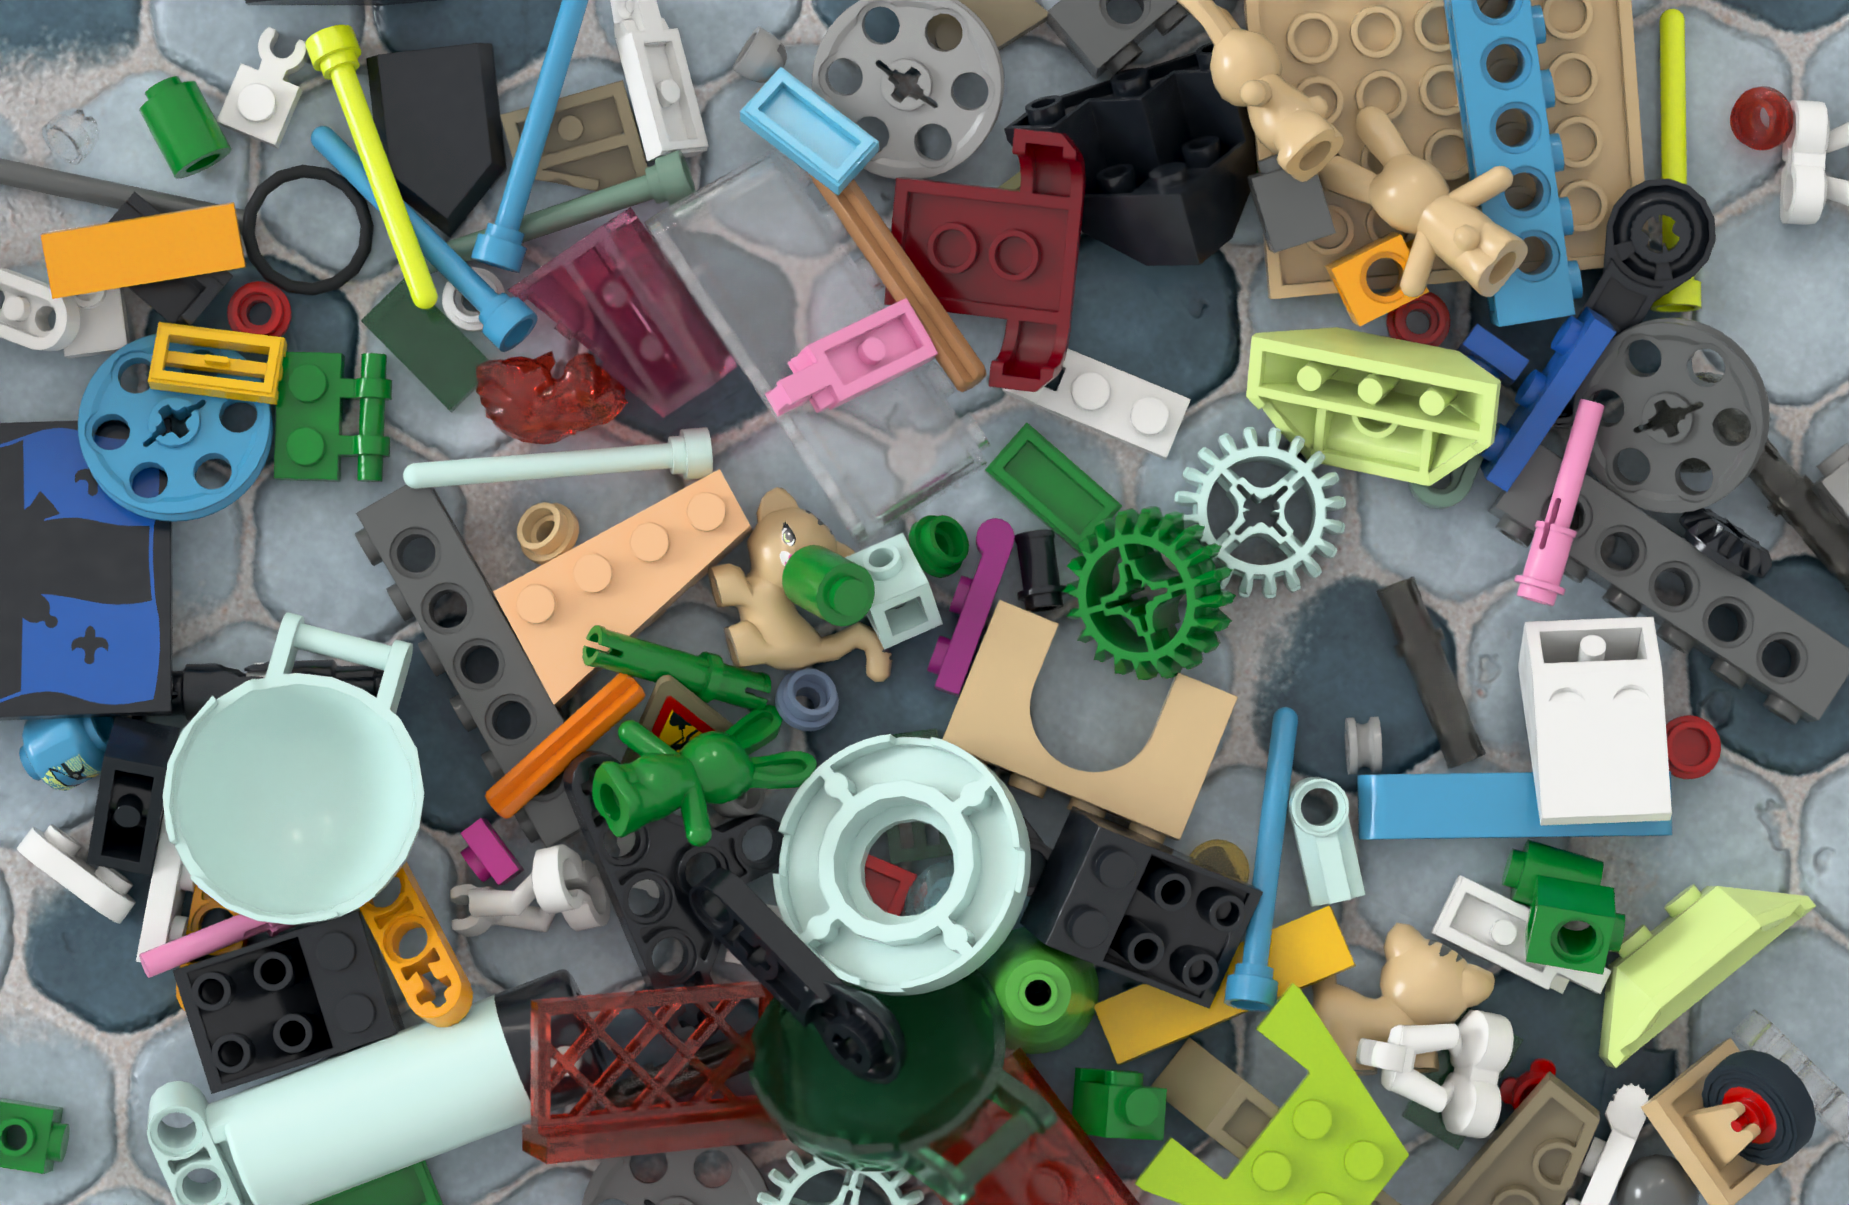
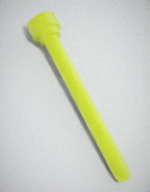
M1668 9L1662 13L1659 20L1661 179H1672L1687 185L1685 18L1679 10ZM1662 215V245L1666 243L1670 249L1678 242L1679 237L1672 232L1675 221L1669 216ZM1695 276L1656 300L1650 310L1656 312H1690L1701 309V282L1695 280Z
M334 25L324 28L311 35L305 42L311 63L316 71L322 72L325 79L332 80L413 303L420 309H430L436 304L438 294L355 72L360 66L358 58L362 53L353 27L349 25Z

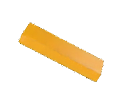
M234 202L47 232L40 235L52 299L244 268L246 266Z

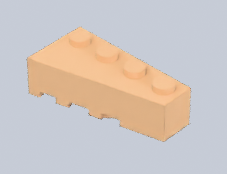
M719 469L493 591L551 701L555 706L561 708L587 681L603 669L586 666L583 662L584 645L606 652L609 651V647L601 646L596 642L586 639L591 628L595 625H600L608 630L636 638L645 628L649 627L664 614L666 609L691 586L693 587L708 573L709 567L716 566L747 538L753 530Z

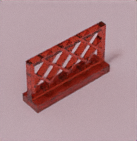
M759 981L531 1000V1124L522 1125V1151L545 1164L787 1140V1114L778 1110V1000ZM759 998L758 1021L742 1038L724 1019L741 999ZM720 1001L714 1009L707 1003ZM693 1003L707 1017L683 1044L665 1024L682 1004ZM661 1006L655 1014L647 1007ZM634 1008L647 1023L623 1049L604 1030L622 1009ZM601 1011L594 1020L586 1013ZM574 1014L587 1028L562 1055L551 1044V1015ZM718 1027L736 1047L712 1073L694 1054ZM659 1033L677 1052L653 1079L634 1059L653 1037ZM598 1038L617 1058L599 1079L592 1084L574 1064ZM757 1044H758V1053L754 1050V1047H755ZM550 1056L557 1062L551 1070ZM748 1057L758 1067V1095L737 1097L724 1082L742 1061ZM688 1062L707 1081L689 1101L677 1102L664 1089ZM628 1067L647 1087L630 1107L617 1108L604 1094ZM568 1073L587 1092L569 1113L550 1115V1092ZM717 1091L724 1097L711 1099ZM657 1097L665 1103L651 1105ZM597 1102L604 1108V1110L590 1111Z

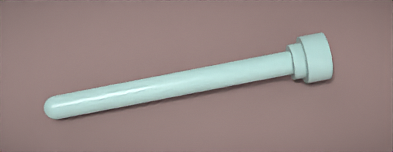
M707 427L681 429L679 436H669L668 443L412 463L405 468L403 479L409 487L419 489L669 468L672 475L683 474L685 480L702 479L713 472L712 445Z

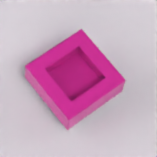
M480 818L460 833L469 845L460 853L483 883L490 877H493L498 885H505L524 871V868L487 819Z

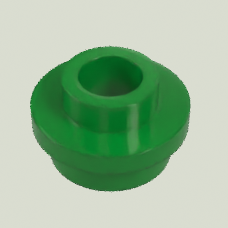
M928 515L917 520L910 529L909 546L922 570L937 578L948 577L959 570L963 560L968 555L969 541L963 527L955 519L946 515Z

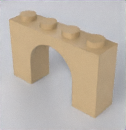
M999 600L942 740L958 746L986 766L990 764L1012 773L1007 785L1043 799L1047 788L1071 797L1067 809L1070 811L1072 806L1102 818H1105L1106 813H1110L1129 821V829L1161 844L1164 843L1166 837L1176 841L1180 840L1238 697L1178 673L1173 679L1148 742L1135 758L1121 767L1103 772H1086L1068 767L1051 756L1042 746L1035 734L1030 716L1032 690L1059 624Z

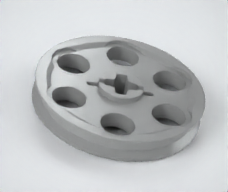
M860 0L846 9L833 22L824 35L814 60L812 91L855 124L864 117H876L887 126L889 140L886 147L878 151L863 169L892 179L898 177L924 179L942 174L958 166L986 140L996 123L1002 106L1004 71L998 47L990 31L971 9L958 0ZM875 7L889 8L898 17L900 24L899 33L891 42H876L866 32L865 18L869 11ZM949 14L960 22L963 30L962 39L956 48L941 50L930 42L927 34L928 25L934 16ZM847 58L853 60L862 71L863 81L861 87L853 94L837 92L829 82V68L837 59ZM878 60L887 65L892 71L896 69L901 73H906L911 68L917 69L921 73L917 84L924 90L923 94L936 101L938 106L931 103L925 96L920 97L914 93H911L904 99L900 98L895 93L899 82L892 77L893 73L890 70L885 69L878 63ZM972 72L979 74L985 79L989 94L987 101L982 106L967 108L957 102L953 86L959 75ZM924 125H941L950 134L952 141L951 150L944 158L930 159L924 156L918 149L917 134Z

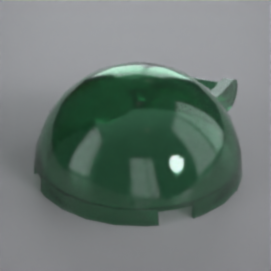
M977 969L954 984L939 990L916 995L879 994L860 989L841 980L844 984L868 993L885 1004L898 1019L905 1034L908 1053L903 1070L897 1079L887 1085L871 1084L845 1069L829 1052L813 1023L811 1022L807 1027H804L775 997L768 1003L750 1039L755 1048L753 1071H748L751 1084L772 1123L793 1144L828 1165L852 1171L893 1172L905 1169L954 1205H965L975 1196L973 1187L1035 1132L1045 1134L1058 1122L1055 1111L1041 1095L1003 1070L1006 1054L1004 1012L989 980ZM991 1101L1013 1115L1012 1118L956 1167L940 1156L962 1140L984 1116Z

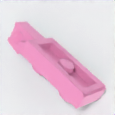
M905 298L807 345L798 356L788 362L793 374L779 380L776 383L777 386L766 392L765 396L777 416L794 410L810 401L816 413L827 408L832 410L932 361L938 352L908 299Z

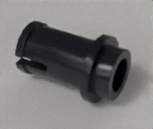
M1053 530L1023 532L1015 535L1014 538L1017 544L1023 587L1022 591L1017 592L1019 601H1024L1025 610L1029 612L1050 611L1064 606L1062 596L1067 594L1063 592L1066 586L1060 585L1054 544L1055 533Z

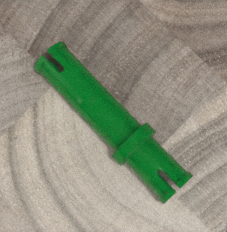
M595 625L587 634V640L609 647V651L606 652L584 645L582 658L586 666L628 674L654 683L663 675H671L705 703H709L714 699L747 709L749 712L754 709L763 710L768 702V699L745 691L749 687L770 693L771 678L767 673L754 672L725 664L721 656L713 653L702 652L697 656L611 631L600 625Z

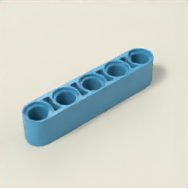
M1669 771L1670 792H1671V771ZM1533 772L1357 776L1359 840L1673 835L1672 815L1671 820L1541 826Z

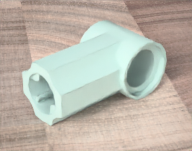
M1307 777L1298 781L1289 791L1287 815L1293 826L1311 907L1342 902L1365 895L1348 817L1349 800L1345 791L1337 783L1321 777ZM1315 788L1325 789L1333 800L1331 816L1320 824L1308 823L1301 813L1303 797Z

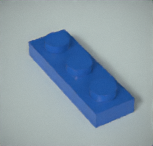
M1586 306L1578 319L1570 316L1561 325L1551 343V349L1555 353L1542 372L1534 369L1525 378L1514 400L1519 406L1506 425L1500 422L1496 424L1494 443L1479 453L1483 457L1480 468L1488 481L1508 492L1615 335V329L1606 318Z

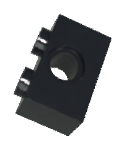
M121 716L115 717L103 758L86 864L151 876L164 815L162 796L167 764L177 743L180 728Z

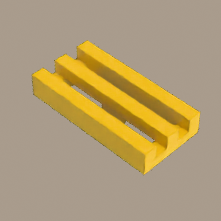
M159 322L148 384L151 389L277 405L279 397L278 384L282 380L283 357H286L287 342L284 337ZM169 343L264 354L268 355V361L264 363L232 359L225 356L169 351L168 349ZM165 366L262 378L264 383L165 371Z

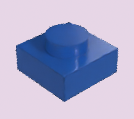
M1478 323L1472 328L1457 349V351H1460L1499 379L1506 388L1515 382L1530 361Z

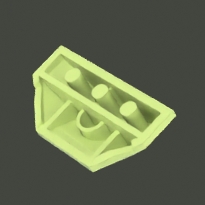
M1333 327L1255 333L1251 338L1246 397L1258 410L1260 408L1263 409L1275 427L1281 430V433L1290 443L1296 436H1301L1305 439L1304 447L1300 453L1307 460L1315 452L1321 451L1325 455V459L1321 463L1324 465L1431 486L1494 443L1501 381L1457 350Z
M1694 884L1684 889L1664 906V909L1670 916L1652 931H1649L1643 924L1623 938L1621 949L1618 953L1620 957L1608 965L1611 973L1606 982L1599 1057L1606 1066L1613 1068L1620 1066L1637 1050L1769 943L1815 908L1816 905L1809 896L1722 886H1706L1699 891Z

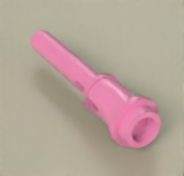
M1580 399L1545 522L1536 521V529L1522 576L1515 575L1514 582L1520 584L1516 595L1518 597L1554 606L1557 595L1563 596L1565 593V589L1560 587L1573 538L1577 534L1576 531L1570 529V525L1605 407L1600 403Z
M239 914L139 954L147 977L150 978L267 931L270 937H274L280 932L298 925L256 921Z

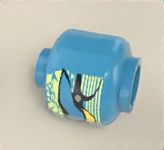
M112 717L27 720L22 733L23 746L19 750L20 760L24 769L34 780L39 781L42 779L51 788L62 791L70 790L101 774L103 758L114 720Z

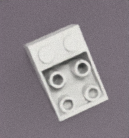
M1654 617L1525 622L1518 671L1540 825L1671 820L1672 807L1663 675Z

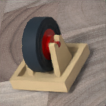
M1731 1038L1714 1046L1641 1106V1109L1709 1205H1735L1783 1162L1789 1160L1809 1142L1816 1123L1813 1100L1803 1081L1792 1069L1768 1053L1751 1049L1740 1051Z

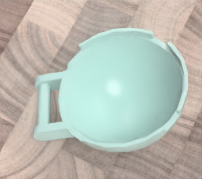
M287 612L282 619L265 678L248 680L218 699L212 696L181 731L167 764L162 796L169 841L175 845L181 861L191 875V880L198 888L226 909L253 920L301 925L339 918L360 908L387 887L408 859L420 830L424 802V787L418 750L401 719L396 715L412 658V643L396 639L391 646L304 624V616ZM298 649L384 670L377 698L359 687L334 677L292 673Z

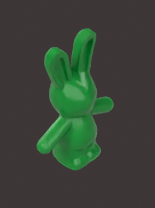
M766 705L763 710H752L725 732L709 731L692 738L683 746L679 753L639 722L626 720L618 728V737L641 757L625 764H618L614 761L603 762L594 775L592 796L597 811L606 819L611 832L620 838L635 832L650 822L661 820L681 808L688 842L693 846L701 847L705 846L712 837L706 803L722 805L739 798L750 788L782 789L800 787L816 770L817 761L811 754L802 751H786L767 756L749 757L751 753L774 740L780 732L783 719L779 715L776 706Z

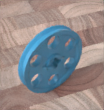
M151 334L130 342L117 350L92 376L85 389L79 408L78 437L84 459L98 485L111 499L125 509L137 515L159 521L179 522L203 518L234 503L245 494L259 477L266 464L272 444L273 417L271 406L266 403L151 388L142 393L134 394L127 392L121 387L120 379L123 372L134 364L151 366L156 334ZM169 343V351L200 355L209 354L246 360L241 354L233 350ZM165 366V371L184 373L182 368ZM218 373L216 376L221 378L261 382L260 378L222 373ZM238 402L252 405L257 410V420L254 425L241 433L231 432L222 425L224 411L230 405ZM171 414L178 420L189 416L185 422L188 433L181 438L173 432L162 436L167 430L163 420ZM109 420H120L130 428L129 438L126 443L114 450H105L99 447L94 441L95 432L98 427ZM210 459L224 460L231 466L232 474L229 481L218 489L204 488L196 481L198 468L203 462ZM150 467L159 468L164 471L168 481L166 488L161 494L152 498H144L134 493L132 483L138 472Z

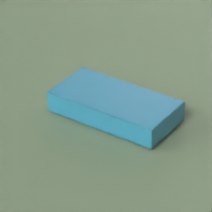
M782 67L774 73L740 111L741 122L837 196L840 195L879 151V141Z

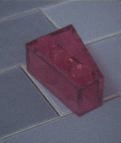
M631 207L508 289L509 292L515 297H519L523 302L529 300L555 321L557 325L554 329L570 341L575 338L604 362L601 367L663 418L713 386L738 367Z

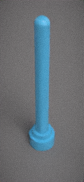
M562 0L495 223L487 224L485 234L478 233L471 255L473 260L503 270L520 273L527 248L521 246L525 234L519 232L589 0Z
M327 126L315 128L311 134V143L314 148L379 211L360 157L331 128ZM403 200L423 256L480 312L478 319L484 325L482 329L483 334L501 352L509 351L520 344L535 327L538 319L537 314L519 297L510 298L506 293L498 295Z
M1289 707L1278 709L1274 713L1252 879V886L1263 891V894L1246 928L1242 963L1235 964L1234 974L1228 975L1224 1003L1230 1007L1248 1011L1268 1012L1277 1001L1279 983L1273 979L1274 969L1268 967L1298 727L1297 713Z

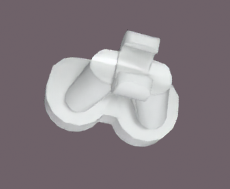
M1791 100L1786 107L1782 159L1786 161V165L1781 174L1780 219L1783 224H1815L1822 214L1826 199L1849 206V181L1829 177L1825 173L1826 154L1849 146V122L1830 130L1828 111L1824 102Z
M563 844L537 850L533 859L532 873L514 891L497 890L490 886L478 888L472 884L458 885L450 890L451 902L456 905L469 904V912L471 913L469 917L452 920V930L465 937L481 935L490 926L494 925L548 932L555 914L559 912L562 913L570 928L575 931L605 926L610 918V898L597 866L589 860L582 861L577 852ZM536 898L540 907L529 905Z
M1469 1010L1458 1026L1455 1023L1397 1025L1391 1029L1387 1043L1366 1038L1360 1039L1356 1062L1362 1065L1381 1068V1084L1386 1090L1406 1097L1437 1113L1441 1112L1447 1131L1476 1139L1485 1138L1494 1130L1500 1116L1501 1093L1497 1083L1499 1073L1507 1065L1512 1053L1513 1029L1506 1017L1479 1010ZM1447 1049L1449 1050L1451 1065L1454 1066V1072H1450L1442 1086L1413 1069L1416 1054Z

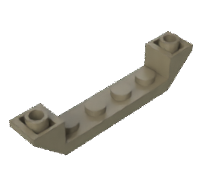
M1190 1037L1151 1085L1152 1087L1166 1088V1101L1239 1160L1280 1109ZM1383 1190L1371 1203V1205H1401Z

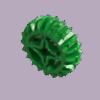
M1156 506L1143 508L1140 514L1137 510L1129 508L1118 512L1115 520L1107 518L1099 521L1094 527L1096 535L1085 536L1077 544L1084 556L1071 559L1067 565L1079 577V580L1068 583L1063 592L1077 597L1079 606L1070 609L1066 617L1073 620L1082 618L1086 626L1081 631L1077 641L1087 643L1095 639L1098 646L1094 660L1104 662L1114 657L1115 674L1125 675L1135 669L1138 680H1150L1157 677L1158 673L1162 678L1169 679L1181 673L1183 668L1189 670L1199 666L1202 660H1204L1202 652L1209 653L1214 651L1221 643L1215 631L1219 632L1228 628L1232 622L1219 609V607L1231 604L1236 597L1235 594L1220 587V581L1228 578L1232 569L1223 566L1216 569L1212 558L1218 555L1222 546L1213 543L1203 547L1200 542L1205 526L1195 524L1184 529V513L1174 511L1163 517L1160 507ZM1161 553L1174 564L1178 572L1171 570L1165 564ZM1120 556H1121L1122 562L1119 563V564H1117V562H1118V560H1119V558H1120ZM1117 564L1120 581L1118 587L1113 592V574ZM1147 586L1151 590L1167 589V592L1153 597L1154 599L1151 601L1148 600L1147 596L1137 599L1131 597L1132 594L1145 590ZM1186 594V614L1177 632L1176 624L1181 622L1178 606L1180 599ZM1122 616L1127 617L1133 623L1137 632L1128 626Z

